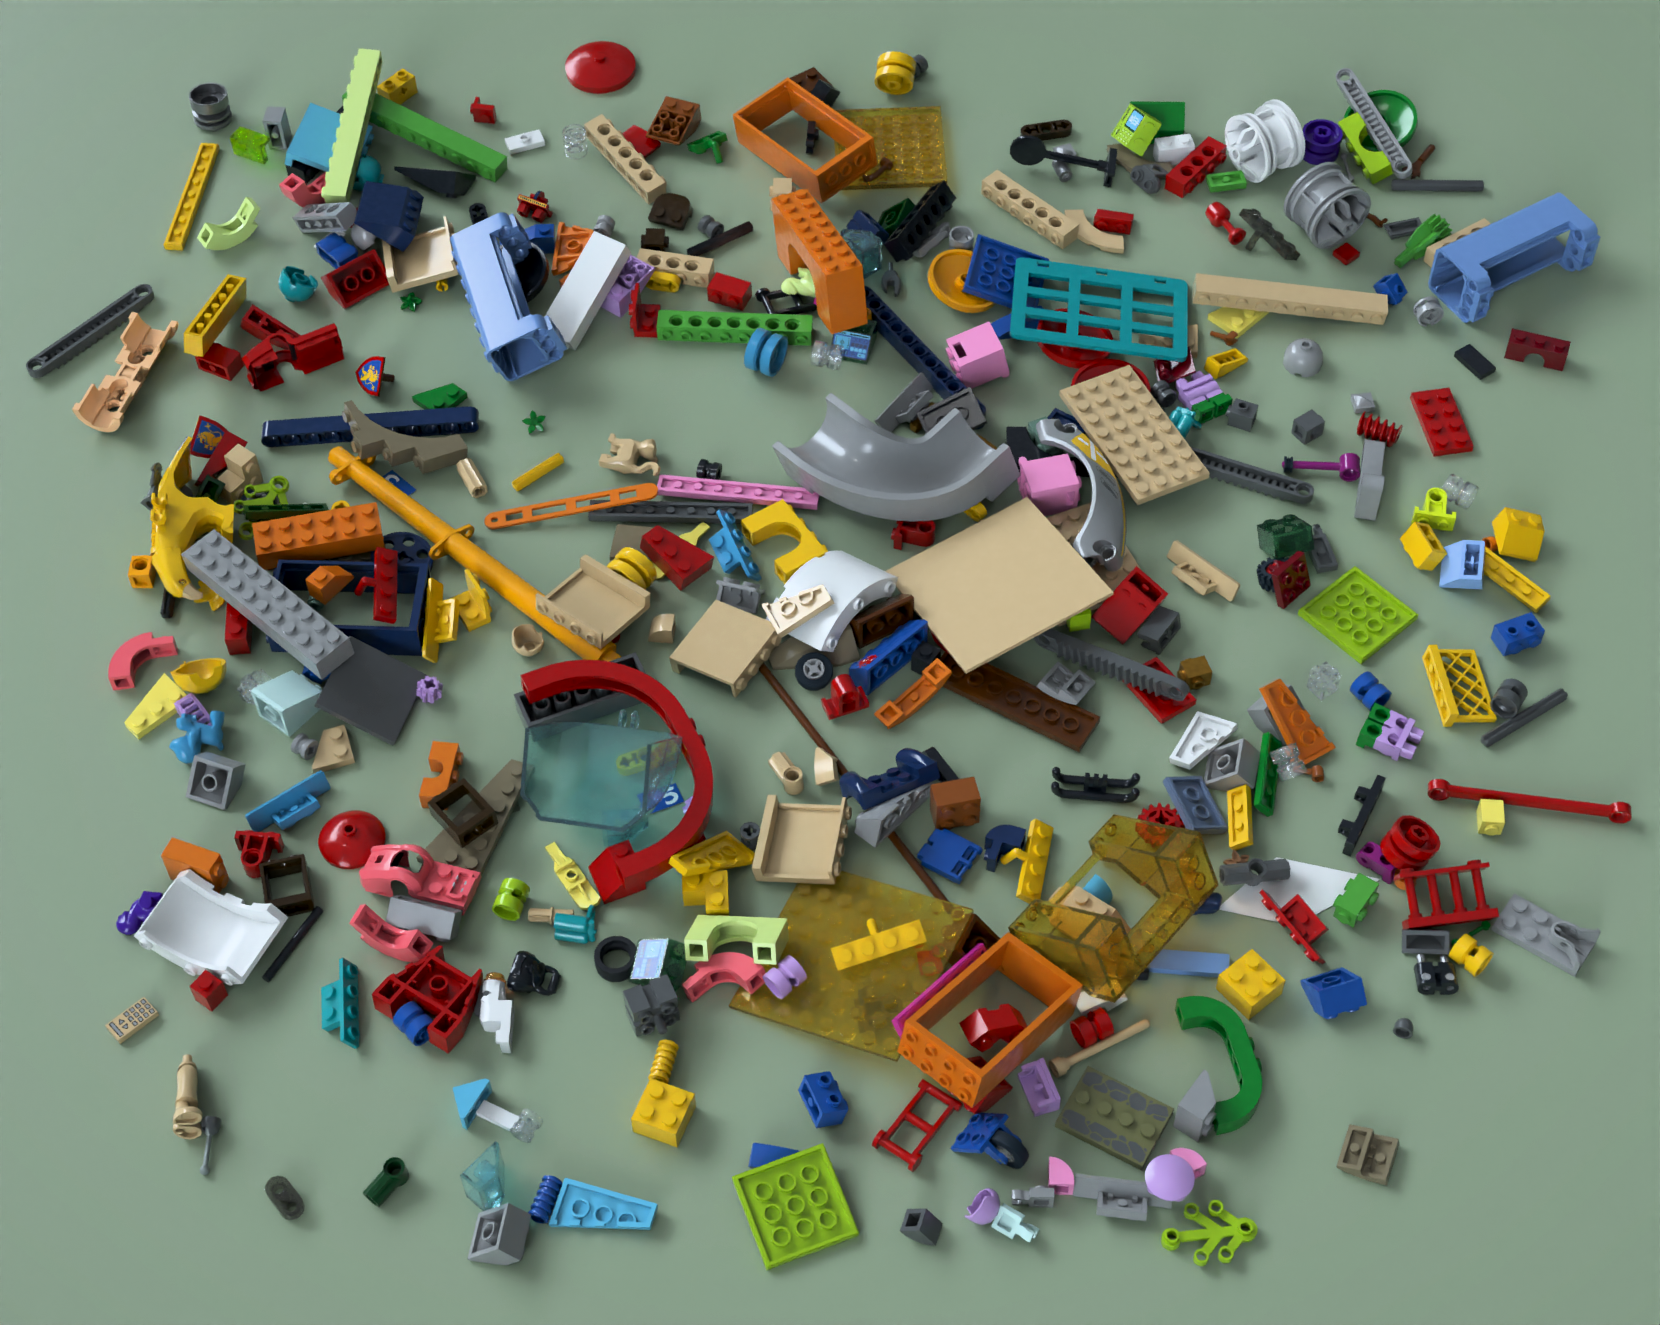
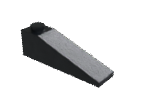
M394 166L395 171L438 193L446 194L447 198H457V195L464 196L476 180V175L462 172Z

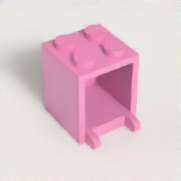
M990 322L946 339L948 347L945 348L948 358L951 359L949 360L951 369L957 373L955 374L956 377L967 388H975L1001 376L1003 378L1009 376L1010 372L1004 349Z
M1068 453L1027 461L1025 457L1019 458L1018 463L1021 476L1017 478L1022 499L1028 497L1044 516L1058 514L1077 507L1078 501H1080L1079 488H1082L1080 476L1076 475L1075 463L1070 460Z

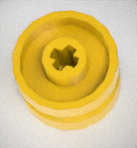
M891 51L881 54L877 60V71L875 73L874 81L876 87L885 93L893 95L910 92L914 84L916 61L908 54Z
M629 547L621 549L616 554L614 560L610 561L606 566L645 590L657 578V572L652 562L638 550Z

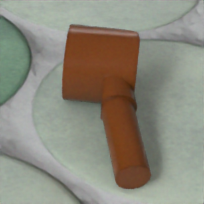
M1214 331L1210 332V336L1221 338L1228 346L1238 341L1235 339L1238 336L1235 331H1231L1227 335Z
M1315 765L1312 768L1293 767V772L1312 775L1314 782L1324 781V770L1320 765Z

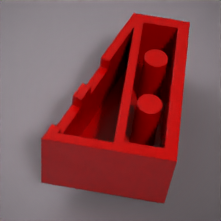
M659 525L645 533L641 539L640 549L680 591L712 568L714 556Z

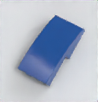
M753 1143L748 1167L754 1169L800 1151L774 1145Z

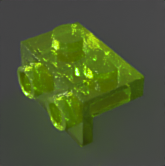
M239 127L230 136L234 154L262 164L268 161L265 146L270 141L269 136L244 127Z

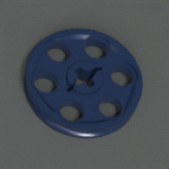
M394 532L383 536L384 544H392L394 547L391 550L398 551L397 563H427L431 572L433 568V559L429 557L431 546L425 539L409 532ZM405 541H412L414 545L405 546L403 543ZM371 551V562H374L375 551ZM419 553H425L428 555V557L425 559H421L417 557V555Z

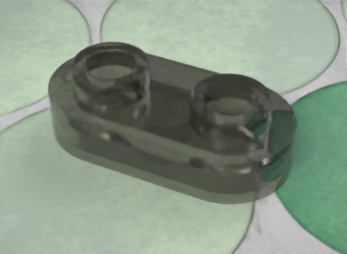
M274 1176L270 1178L265 1185V1192L269 1200L283 1218L287 1220L299 1218L305 1209L301 1196L285 1177ZM278 1189H283L281 1193H275ZM296 1206L295 1210L288 1211L290 1207Z

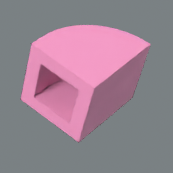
M1187 1148L1170 1150V1154L1179 1156L1190 1164L1195 1179L1205 1174L1207 1163L1197 1152Z
M1049 1157L1048 1188H1054V1194L1073 1195L1074 1175L1071 1168L1063 1160Z

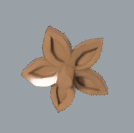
M1233 850L1231 854L1232 859H1226L1223 863L1226 865L1247 863L1249 855H1241L1240 857L1238 852Z

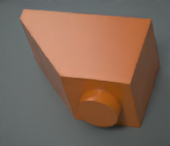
M319 566L305 580L309 595L326 605L354 579V575L339 566Z

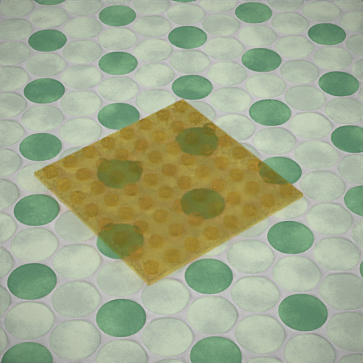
M841 871L840 875L836 877L835 884L797 883L778 917L788 918L789 940L778 963L787 955L792 956L806 972L807 979L798 987L792 986V992L783 999L776 997L766 984L762 985L751 995L742 986H739L729 1004V1008L898 1062L901 1056L897 1052L900 1037L891 1020L941 977L974 910ZM873 918L876 921L879 932L920 919L927 940L926 943L841 971L837 970L831 948L870 936L869 929L867 928L868 919ZM778 963L777 965L761 964L766 973L773 967L778 968Z

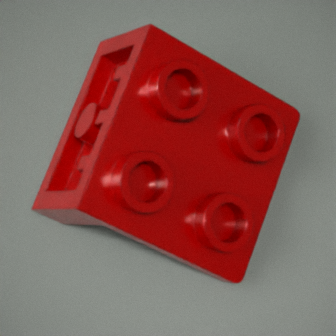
M635 283V289L631 290V301L633 302L629 304V315H632L630 318V329L634 330V337L657 338L658 312L661 310V304H641L640 284Z

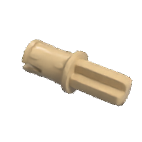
M554 907L550 909L530 908L528 920L530 922H548L550 925H553L556 913L574 915V909H554Z

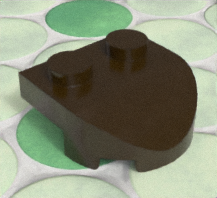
M666 193L656 198L648 220L683 231L688 218L692 217L693 211L688 198L679 194Z

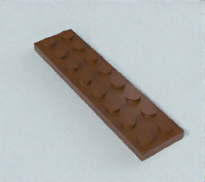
M944 652L939 659L952 671L951 676L942 687L1077 752L1081 751L1100 722V716L1074 704L1055 699L1036 686L988 663L966 674L947 652Z

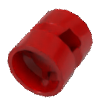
M1102 1007L1088 1012L1087 1017L1082 1015L1070 1021L1071 1032L1078 1045L1083 1049L1097 1043V1038L1103 1040L1114 1034L1112 1021Z

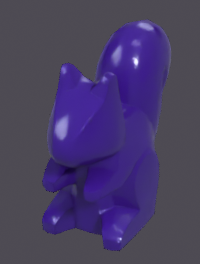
M143 891L140 898L131 905L130 911H124L122 915L118 916L116 921L118 931L125 935L136 933L141 927L142 922L146 920L160 901L163 893Z

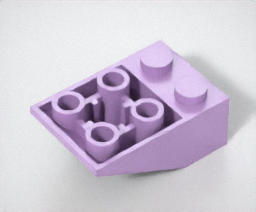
M630 255L601 307L621 318L629 310V304L633 302L631 301V290L635 289V283L640 284L641 294L655 268Z

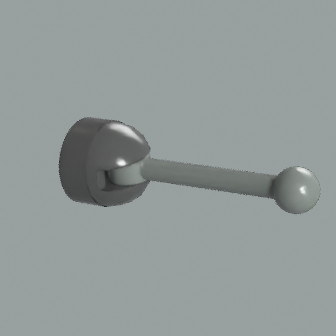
M205 1116L201 1121L202 1132L207 1135L203 1166L200 1168L202 1175H207L210 1172L208 1161L212 1135L217 1134L221 1127V1119L215 1116Z

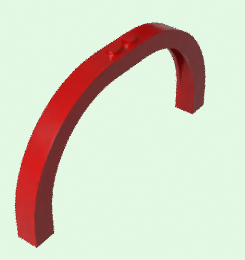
M573 660L551 664L520 675L522 689L530 704L566 691L605 689L620 692L640 700L662 718L691 769L694 779L693 797L686 814L668 835L652 846L615 860L616 873L625 890L648 882L672 869L673 867L668 863L671 856L698 843L707 827L713 806L712 766L705 749V740L701 734L698 735L696 732V724L693 718L688 717L680 702L660 682L637 669L619 663L602 660Z

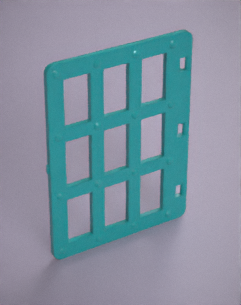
M1020 257L1016 260L1010 336L1019 340L1184 362L1188 355V284L1181 279ZM1036 277L1069 282V289L1067 292L1028 286V278ZM1081 284L1121 289V299L1081 294ZM1133 291L1172 296L1173 306L1133 301ZM1027 297L1068 302L1067 312L1026 307ZM1080 304L1120 310V320L1079 314ZM1132 312L1173 317V327L1133 322ZM1025 318L1067 323L1066 333L1025 328ZM1079 325L1120 331L1119 341L1078 335ZM1132 333L1173 338V348L1132 343Z

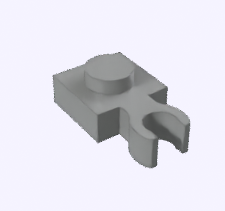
M1039 1185L1029 1188V1191L1012 1190L1011 1203L1012 1205L1028 1204V1207L1053 1208L1054 1188Z

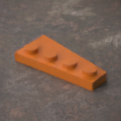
M1280 678L1259 688L1297 767H1302L1336 748L1332 742L1325 738L1322 729L1319 726L1317 727L1309 718V713L1300 707L1297 703V698Z

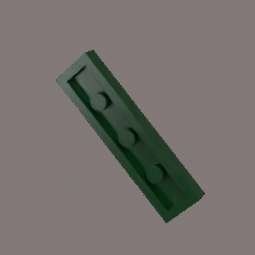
M326 503L243 505L244 517L251 522H259L261 519L274 520L329 510Z

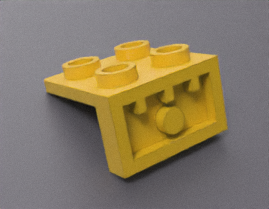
M466 569L464 572L468 590L452 598L460 601L459 618L468 632L491 622L490 613L492 609L487 601L490 599L488 592L485 588L481 589L479 586L480 581L477 575H472L470 570Z

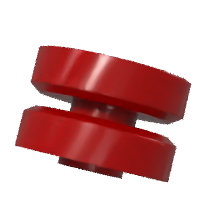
M1410 815L1398 818L1380 843L1381 852L1394 867L1399 870L1414 868V871H1422L1428 864L1429 859L1438 852L1441 845L1438 835L1431 826L1423 820Z

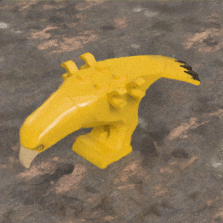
M188 436L182 442L159 483L158 498L155 496V493L151 494L153 509L150 511V520L152 521L150 556H152V564L166 591L176 598L183 597L189 600H199L203 598V593L198 591L191 583L181 554L190 548L197 538L206 532H211L213 529L233 544L234 504L220 505L209 497H188L182 493L180 488L192 479L190 464V444L192 438Z

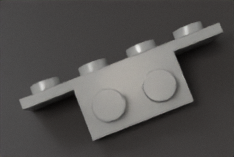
M922 372L876 418L875 423L879 427L892 432L900 423L914 421L918 417L917 413L929 405V401L933 397L930 390L933 387Z
M1075 1173L1073 1196L1097 1199L1096 1215L1146 1221L1147 1206L1171 1209L1172 1201L1162 1200L1150 1194L1147 1190L1146 1182Z

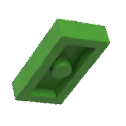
M1241 170L1206 175V182L1210 193L1245 189L1247 186V181Z

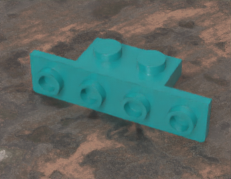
M341 958L339 959V980L321 988L322 1029L329 1032L340 1027V1041L356 1049L359 1047L360 1037L359 971L357 965Z

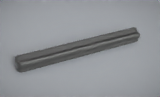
M1393 179L1391 189L1393 191H1483L1484 181Z
M1562 688L1556 690L1513 718L1482 735L1481 743L1485 747L1493 745L1565 701L1568 696L1567 692Z

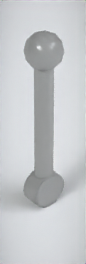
M1342 153L1341 159L1344 161L1347 177L1353 183L1354 176L1351 175L1349 169L1348 155Z

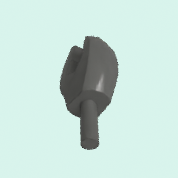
M889 262L888 271L882 277L881 286L886 294L888 286H894L895 297H897L901 290V280L896 271L893 270V263Z

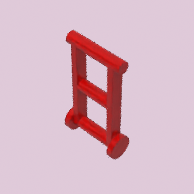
M924 1079L918 1085L920 1090L887 1132L880 1130L872 1142V1147L878 1149L882 1146L909 1164L908 1170L911 1172L917 1169L923 1158V1155H921L922 1151L954 1110L959 1112L963 1106V1103ZM926 1093L948 1105L947 1109L933 1126L912 1113ZM905 1120L927 1133L912 1154L890 1141V1138Z

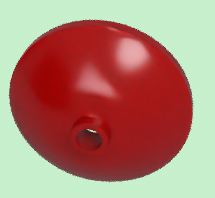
M360 810L346 811L334 816L323 826L318 838V845L323 858L329 864L342 869H356L365 866L371 855V848L373 846L385 845L386 833L381 821L373 814Z

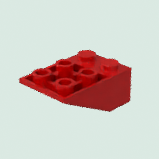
M1136 566L1113 591L1114 595L1107 598L1091 618L1123 645L1158 606L1162 604L1168 593Z

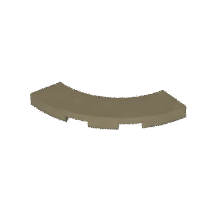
M1121 143L1107 145L1108 153L1110 148L1117 149L1116 164L1125 167L1126 171L1130 173L1135 166H1143V164H1158L1168 173L1173 169L1170 162L1145 160L1133 154ZM1158 176L1160 180H1166V176Z

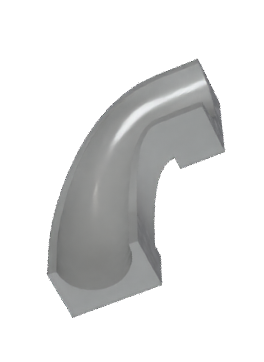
M830 393L825 398L827 402L825 420L814 437L805 444L795 448H787L779 441L772 445L786 474L811 494L816 492L833 503L865 515L896 521L936 520L964 512L977 505L984 498L992 502L1021 476L1010 447L1005 443L996 450L990 447L971 429L961 412L956 408L949 412L924 436L905 438L879 427Z

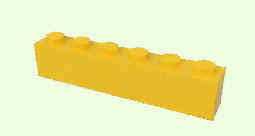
M230 274L225 277L185 330L184 353L201 357L206 354L247 298L246 278Z

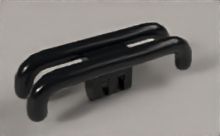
M1059 767L1052 769V776L1056 781L1052 782L1051 790L1056 796L1061 798L1129 803L1135 801L1140 794L1138 788H1133L1129 794L1106 793V787L1131 788L1136 786L1140 781L1138 773H1134L1130 779L1124 780L1108 778V774H1103L1102 778H1099V774L1094 773V777H1090V773H1085V776L1064 775L1060 773ZM1058 782L1084 785V790H1065L1060 788Z

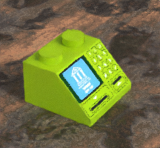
M1130 103L1111 136L1125 147L1142 156L1162 124L1159 120Z

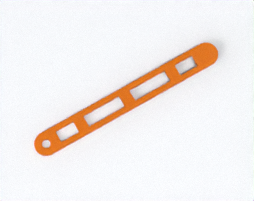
M644 483L496 511L488 514L485 517L484 523L489 529H500L647 501L657 496L658 488L653 483ZM636 491L637 497L620 500V494ZM610 496V502L579 508L576 505V502ZM566 504V510L533 516V510ZM523 514L521 519L510 521L506 519L507 515Z

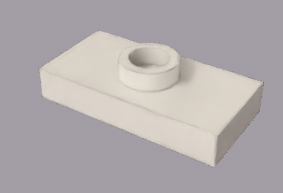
M538 129L505 138V144L512 155L545 146V140Z

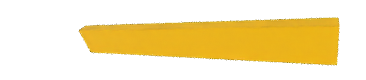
M200 144L164 242L165 249L184 250L220 150L219 144Z

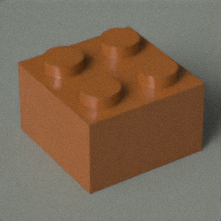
M974 776L931 784L930 812L935 829L943 830L946 828L951 830L955 827L972 826L979 823L981 797Z

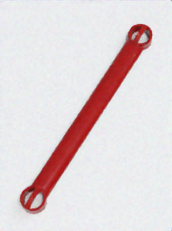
M1434 779L1428 783V796L1433 800H1446L1449 797L1480 801V799L1503 800V803L1507 805L1609 817V820L1614 823H1626L1632 819L1631 806L1625 802H1614L1606 805L1455 786L1450 785L1448 781L1443 779Z

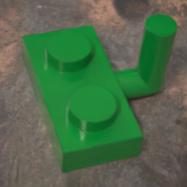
M717 131L690 142L687 146L689 151L696 154H703L707 151L706 149L712 148L716 163H721L723 158L719 146L728 139L726 133Z

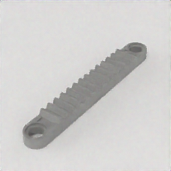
M1349 68L1340 69L1336 73V83L1342 91L1344 98L1347 99L1354 113L1358 112L1366 124L1370 139L1373 140L1377 150L1383 151L1391 163L1393 174L1399 179L1408 178L1412 174L1411 161L1354 72ZM1344 75L1350 76L1346 81L1340 79ZM1400 166L1408 167L1404 172L1398 171Z

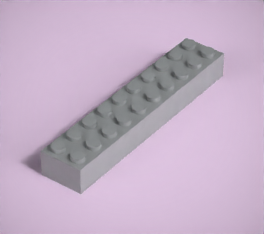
M215 529L181 554L187 569L321 680L354 654L348 636Z

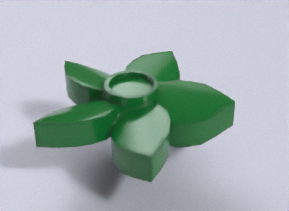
M414 292L409 293L407 297H400L401 301L404 302L401 305V310L409 307L411 311L415 312L416 305H420L423 302L419 297H415Z
M532 410L530 418L522 420L523 423L529 425V434L535 428L539 431H544L541 423L546 416L537 417L536 413Z

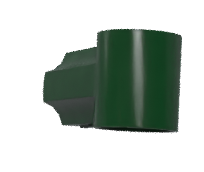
M398 1157L389 1158L384 1163L383 1170L363 1191L364 1196L375 1206L380 1207L397 1187L407 1182L409 1173L403 1160ZM401 1169L397 1175H391L393 1170Z

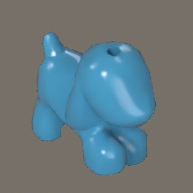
M210 712V723L212 726L198 723L197 715L183 713L181 718L176 719L177 728L187 731L185 736L172 740L169 748L175 753L179 761L186 764L192 763L194 755L201 753L202 744L216 746L220 751L224 749L222 726L225 712Z

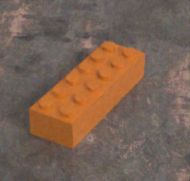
M377 502L252 523L259 566L264 570L277 568L278 559L319 561L375 551L377 547L385 548Z

